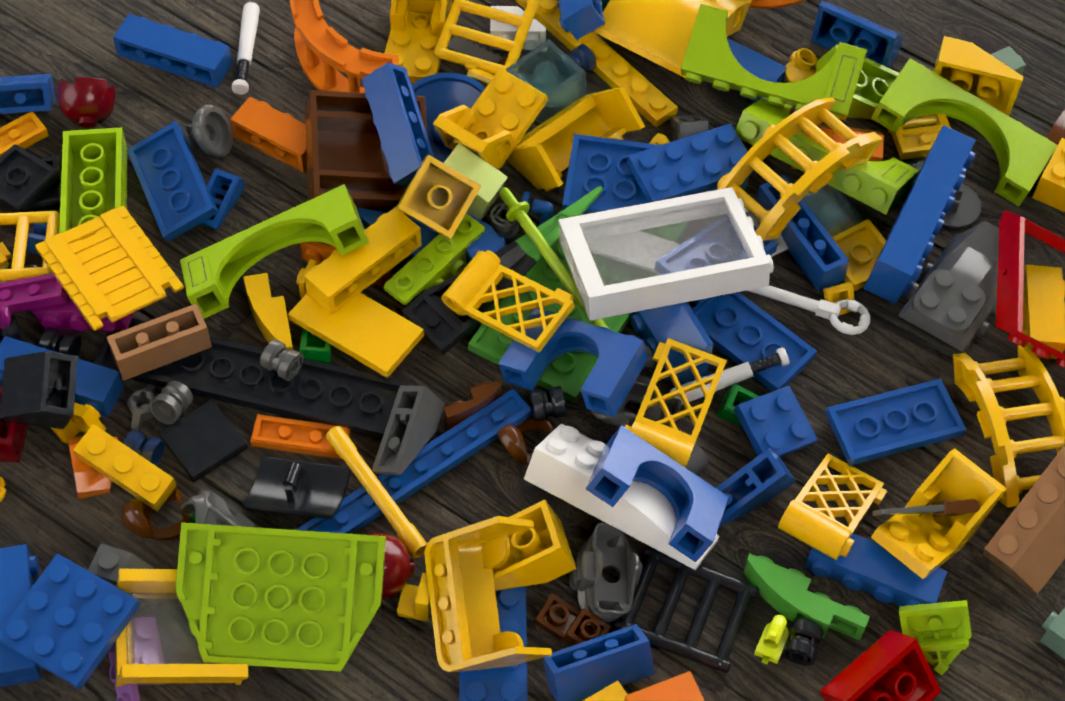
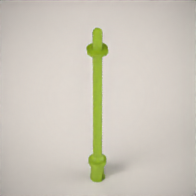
M502 187L499 190V196L509 208L506 214L507 220L509 222L516 220L519 222L569 294L573 295L574 301L589 320L573 277L527 215L530 205L527 201L519 203L507 187ZM602 318L589 320L593 326L609 328Z

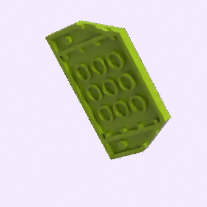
M181 522L175 591L188 618L191 632L196 638L203 662L341 672L381 606L386 536Z

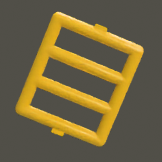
M453 0L434 50L435 57L463 65L467 71L468 69H481L495 75L499 68H502L513 75L540 0H520L527 2L523 16L467 0ZM461 11L517 26L518 30L514 41L456 25ZM452 35L509 51L505 65L447 49Z
M57 211L0 213V225H17L11 269H0V282L52 273L44 259L42 267L24 268L29 224L47 223L45 239L59 233L60 214Z

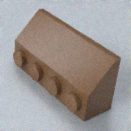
M1064 446L990 540L983 553V556L1036 595H1038L1065 560Z

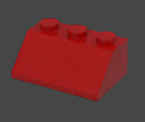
M893 630L885 633L820 690L824 701H932L942 692L917 639Z

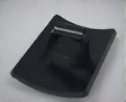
M263 457L254 485L247 498L243 501V507L332 519L345 496L351 469L343 466Z

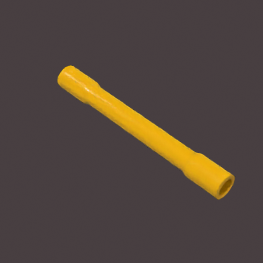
M341 426L330 429L325 436L339 457L346 462L397 532L398 538L407 547L409 553L413 558H419L424 555L427 542L416 527L408 521L363 460L349 436Z

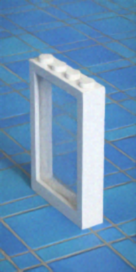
M732 187L559 219V242L590 321L769 286L770 273H773L774 270L771 256L769 254L766 255L761 236L756 235L752 218L746 216L744 203L741 198H737Z

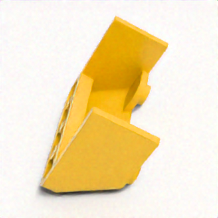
M623 86L588 94L572 102L525 134L507 158V161L538 190L544 189L549 191L563 184L561 172L569 167L574 134L623 140V134L641 130L645 125Z
M496 516L436 536L427 543L425 548V564L438 664L443 670L462 672L508 667L552 655L551 648L524 647L523 641L517 633L509 631L501 633L492 568L500 566L507 561L510 554L509 535L534 528L532 520Z

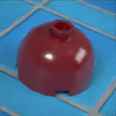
M93 77L75 78L74 84L68 85L67 80H63L58 84L59 108L63 115L71 121L78 123V126L83 128L95 127L96 123L102 122L109 117L114 109L115 85L112 84L111 87H108L107 80Z
M368 532L366 535L386 536L382 599L390 598L398 594L405 587L408 578L413 577L415 562L413 558H410L409 551L403 541L397 537L386 533Z

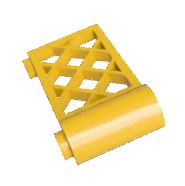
M489 250L486 252L478 251L442 295L443 303L454 313L460 316L468 315L539 353L574 309L573 295L560 288H557L554 292L501 265L499 257ZM503 277L513 281L514 287L497 291L496 286ZM529 291L537 293V300L521 303L519 294ZM515 295L517 305L505 308L499 307L498 299ZM494 300L495 310L484 313L477 310L482 303ZM555 303L563 306L558 313L545 316L544 306ZM540 308V318L524 321L522 311ZM518 313L519 323L511 325L502 323V316ZM543 325L544 331L537 340L526 336L525 329Z
M668 338L666 344L662 342L658 344L653 360L658 362L633 425L629 426L626 424L625 428L686 468L727 360ZM670 349L683 353L687 363L672 368L667 358ZM704 362L717 366L715 375L703 380L696 368L697 365ZM665 365L667 371L662 372L663 366ZM690 368L697 382L682 388L676 373ZM670 376L676 391L662 396L656 384L658 380ZM711 383L709 390H707L705 385ZM700 387L705 401L702 404L691 407L685 393ZM653 392H654L656 398L653 399V400H650L651 397H652V394H653ZM680 396L686 410L671 415L664 401ZM660 404L666 418L655 422L644 417L647 408ZM700 411V414L697 419L695 412ZM689 415L694 425L692 435L678 431L674 421Z
M828 453L796 499L790 502L779 522L778 529L835 560L840 555L846 558L855 542L850 537L872 503L874 502L879 505L887 490L882 488L883 482L853 466H849L844 461ZM827 467L835 469L841 475H831ZM837 484H847L850 491H840ZM857 484H863L872 490L860 491ZM817 485H827L830 491L820 492ZM845 500H856L859 507H849ZM803 501H816L819 508H812L803 503ZM826 501H836L839 508H829ZM834 517H845L849 526L847 527L836 521Z

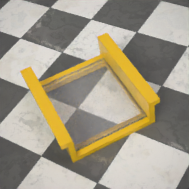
M119 568V578L116 587L138 599L141 606L115 641L116 687L126 684L235 683V685H241L243 679L248 678V664L203 662L196 638L191 632L188 618L175 591L177 569Z

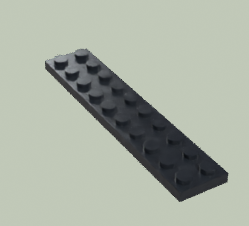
M132 318L129 328L147 321ZM123 330L107 331L94 364L119 371L112 356L107 336ZM211 336V348L130 378V380L165 387L170 381H178L186 385L193 395L303 421L348 428L350 432L379 439L383 438L400 385L410 386L408 382L305 358L296 376L290 381H286L278 376L277 371H269L260 365V358L264 349Z

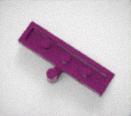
M51 273L0 283V328L5 329L9 327L11 313L66 303L67 292L55 275Z

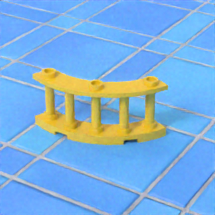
M833 97L816 99L795 111L777 125L769 126L765 130L763 137L740 159L730 173L722 176L717 183V190L732 187L737 198L742 199L744 207L759 219L758 223L760 225L755 233L761 236L762 241L778 238L790 220L801 209L798 203L809 192L815 195L833 179L832 173L839 168L846 171L853 166L867 163L883 140L875 132L857 135L829 112L836 102ZM824 122L847 142L844 144L841 142L836 143L816 125ZM803 130L825 148L829 154L819 162L817 160L812 161L788 139ZM777 147L805 170V174L794 184H788L763 162ZM753 170L781 193V199L771 210L767 211L740 187Z
M1017 345L1018 358L980 364L966 353L953 354L955 385L964 392L969 402L976 401L981 410L977 411V418L984 438H991L995 455L990 456L993 478L1007 488L998 501L1007 508L1018 506L1020 503L1019 494L1023 490L1031 489L1041 476L1035 475L1020 478L1016 473L1014 462L1017 454L1055 448L1058 454L1063 446L1065 447V399L1059 396L1048 371L1039 360L1038 355L1027 346L1023 348ZM1016 370H1018L1020 375L1019 377L993 381L991 378L985 377V375ZM1032 387L1041 403L1004 409L1003 406H999L994 393ZM1047 416L1053 436L1017 442L1009 439L1006 428L1007 421Z

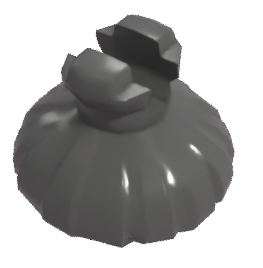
M212 104L201 106L195 112L192 124H188L185 127L188 134L185 135L192 151L200 148L205 154L214 158L224 157L230 153L233 144V132L230 122L220 108Z

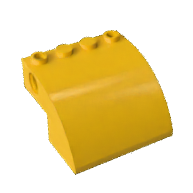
M610 0L603 11L605 24L595 29L594 33L685 78L684 75H681V66L700 3L728 11L726 35L728 37L741 29L752 0Z

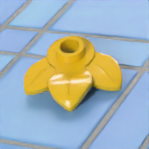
M806 48L794 51L790 56V62L786 65V80L791 83L814 75L817 64L816 55Z

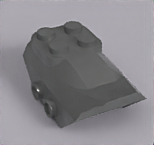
M982 221L963 233L955 234L934 264L930 262L927 264L921 275L922 282L920 284L916 282L913 284L907 295L909 301L898 316L962 352L971 346L976 337L982 339L990 326L987 320L990 316L996 318L999 228L987 221Z

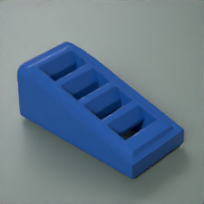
M216 168L214 169L207 187L214 203L220 206L218 209L219 213L215 215L213 220L207 219L200 223V225L216 231L219 229L246 186L241 177ZM222 185L229 187L228 191L220 188ZM219 194L224 196V199L220 200L215 198V196Z

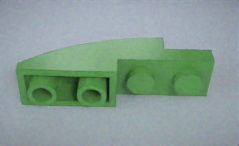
M749 553L743 573L751 585L759 587L758 593L779 613L792 622L801 619L815 623L823 629V639L828 628L860 641L870 616L863 614L857 607L851 605L844 606L834 602L823 593L808 591L811 579L805 577L802 572L792 568L786 569L774 564L767 557L755 556Z

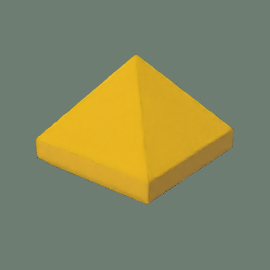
M851 281L823 289L824 300L836 303L845 299L855 300ZM841 308L839 315L853 311L847 310L846 308Z

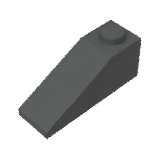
M400 385L372 468L374 474L401 475L436 432L445 403L426 386Z

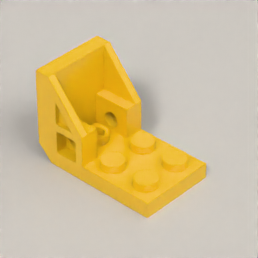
M391 0V31L385 54L399 55V66L407 69L411 83H415L429 75L437 74L439 71L441 59L435 57L434 50L451 8L452 0Z
M499 68L471 109L461 105L446 111L437 117L433 125L445 147L453 151L460 143L499 170L549 99L545 93Z
M954 448L916 490L905 507L931 506L932 503L942 501L975 499L980 504L979 511L942 517H933V514L894 515L880 525L871 538L924 580L965 546L1007 488Z

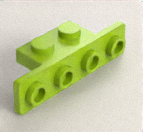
M465 214L451 239H447L441 234L437 235L384 284V290L403 305H407L417 295L419 296L425 290L460 273L467 266L466 249L485 232V227L468 214Z

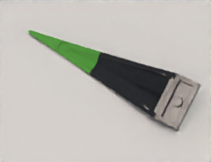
M598 186L537 227L550 247L559 240V219L582 215L603 191L602 186ZM527 234L495 252L501 260V265L522 276H525L543 257ZM460 273L425 290L402 310L407 320L424 329V337L443 355L461 339L468 337L481 323L468 315L460 316L454 313L441 299L442 295ZM503 277L496 286L497 291L514 287L513 281L506 277ZM494 300L482 303L477 310L482 313L492 311L495 308Z

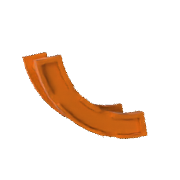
M290 0L291 14L296 27L294 29L296 54L305 75L318 90L365 93V88L360 86L359 78L363 79L387 62L399 66V55L375 52L363 47L361 50H358L349 45L347 39L327 25L319 5V0ZM339 71L346 73L348 75V79L345 76H343Z

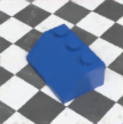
M822 1L819 4L811 42L828 50L832 49L836 44L838 45L839 42L867 49L865 58L890 68L899 53L904 36L830 2Z
M687 302L632 312L630 317L632 328L636 333L640 332L644 339V344L651 349L652 357L656 352L659 342L666 344L668 338L706 353H712L713 342ZM670 349L667 358L672 368L687 363L683 353ZM704 362L696 366L701 378L707 376L709 363ZM665 365L663 366L662 372L667 371ZM690 368L676 373L680 385L696 380ZM670 376L664 378L665 380H669L673 388H675V385Z

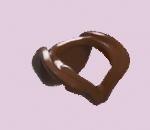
M530 419L516 427L512 424H507L501 427L497 434L505 448L518 463L529 465L533 454H527L526 443L522 433L534 429L546 430L548 436L554 430L550 421H533V419Z
M175 488L164 503L177 500L180 508V505L184 503L182 492ZM132 499L127 502L121 512L125 526L133 534L142 538L171 540L180 536L181 522L191 523L189 514L181 510L182 520L170 527L158 529L151 521V514L154 509L139 499Z

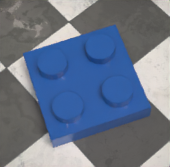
M789 385L741 403L734 408L757 456L769 448L779 457H783L813 445L818 440Z

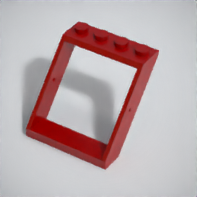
M1005 210L999 220L996 327L1010 334L1007 340L1025 348L1028 342L1034 345L1031 350L1032 352L1046 359H1049L1051 354L1056 356L1055 363L1065 368L1064 353L1022 333L1024 236L1026 234L1064 255L1065 239L1020 215Z

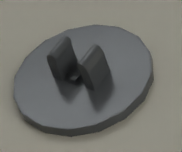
M961 184L959 190L954 195L955 199L951 208L943 219L945 221L942 226L945 228H967L977 221L981 213V201L977 193L969 186Z

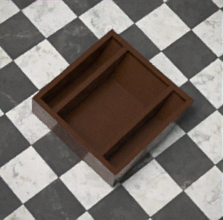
M310 90L305 104L308 201L345 184L356 207L385 213L390 212L397 207L408 187L394 184L389 175V166L381 149V140L373 123V114L365 93ZM415 96L428 136L425 97Z

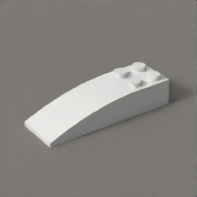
M560 424L535 447L524 480L686 566L696 570L718 542L719 536L716 534L712 545L697 562H694L670 546L668 543L676 524L674 509L663 494L648 484L632 481L631 486L614 507H611L587 491L585 488L605 446L603 442L592 440L580 434L574 427Z

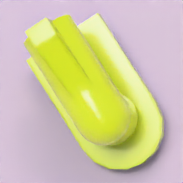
M775 615L772 621L765 626L754 652V655L762 658L761 662L768 665L769 661L778 664L785 642L788 639L787 620L783 615Z

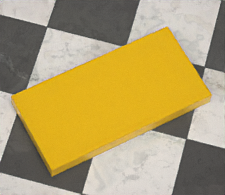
M306 293L288 313L290 321L387 378L424 336L423 328L362 293H359L332 315Z

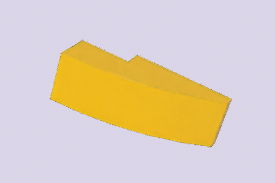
M268 273L244 276L250 310L264 338L268 343L277 339L286 344L288 350H293L284 296L271 297Z

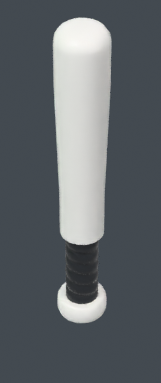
M254 2L246 3L242 12L236 61L238 69L236 80L232 83V91L239 95L246 94L249 90L247 75L252 61L260 13L259 6Z
M781 347L771 356L751 363L745 362L723 370L715 392L734 383L751 378L757 372L780 364L782 366L788 365L790 361L786 350ZM715 373L703 377L702 380L715 375ZM694 380L681 385V387H686L688 385L696 383L697 381ZM711 383L705 385L707 390H709ZM676 387L671 389L670 392L676 391ZM700 387L685 393L689 402L704 396Z

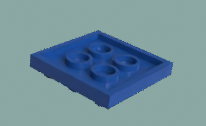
M574 134L562 211L598 186H602L603 191L583 213L584 215L648 203L626 161L628 155L660 145Z
M57 553L0 629V643L76 689L81 690L139 609L141 603L133 596Z

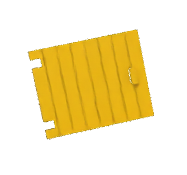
M124 205L107 211L99 217L61 234L58 233L35 245L40 256L44 259L71 300H73L93 331L104 327L100 319L108 317L113 323L167 297L164 289L168 287L174 293L184 289L181 281Z

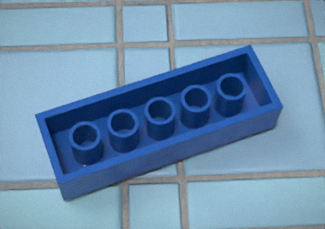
M945 125L942 126L865 283L864 290L894 304L897 303L901 295L907 297L922 271V264L934 245V238L938 235L945 221L943 219L954 202V195L965 178L966 169L969 168L976 154L971 151L976 141L975 139Z

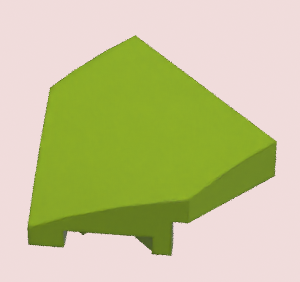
M967 600L899 606L902 634L916 638L927 662L934 666L933 670L943 675L956 656L969 646V639L972 637Z

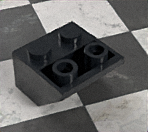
M44 351L5 358L0 400V420L64 429L74 413L78 356Z

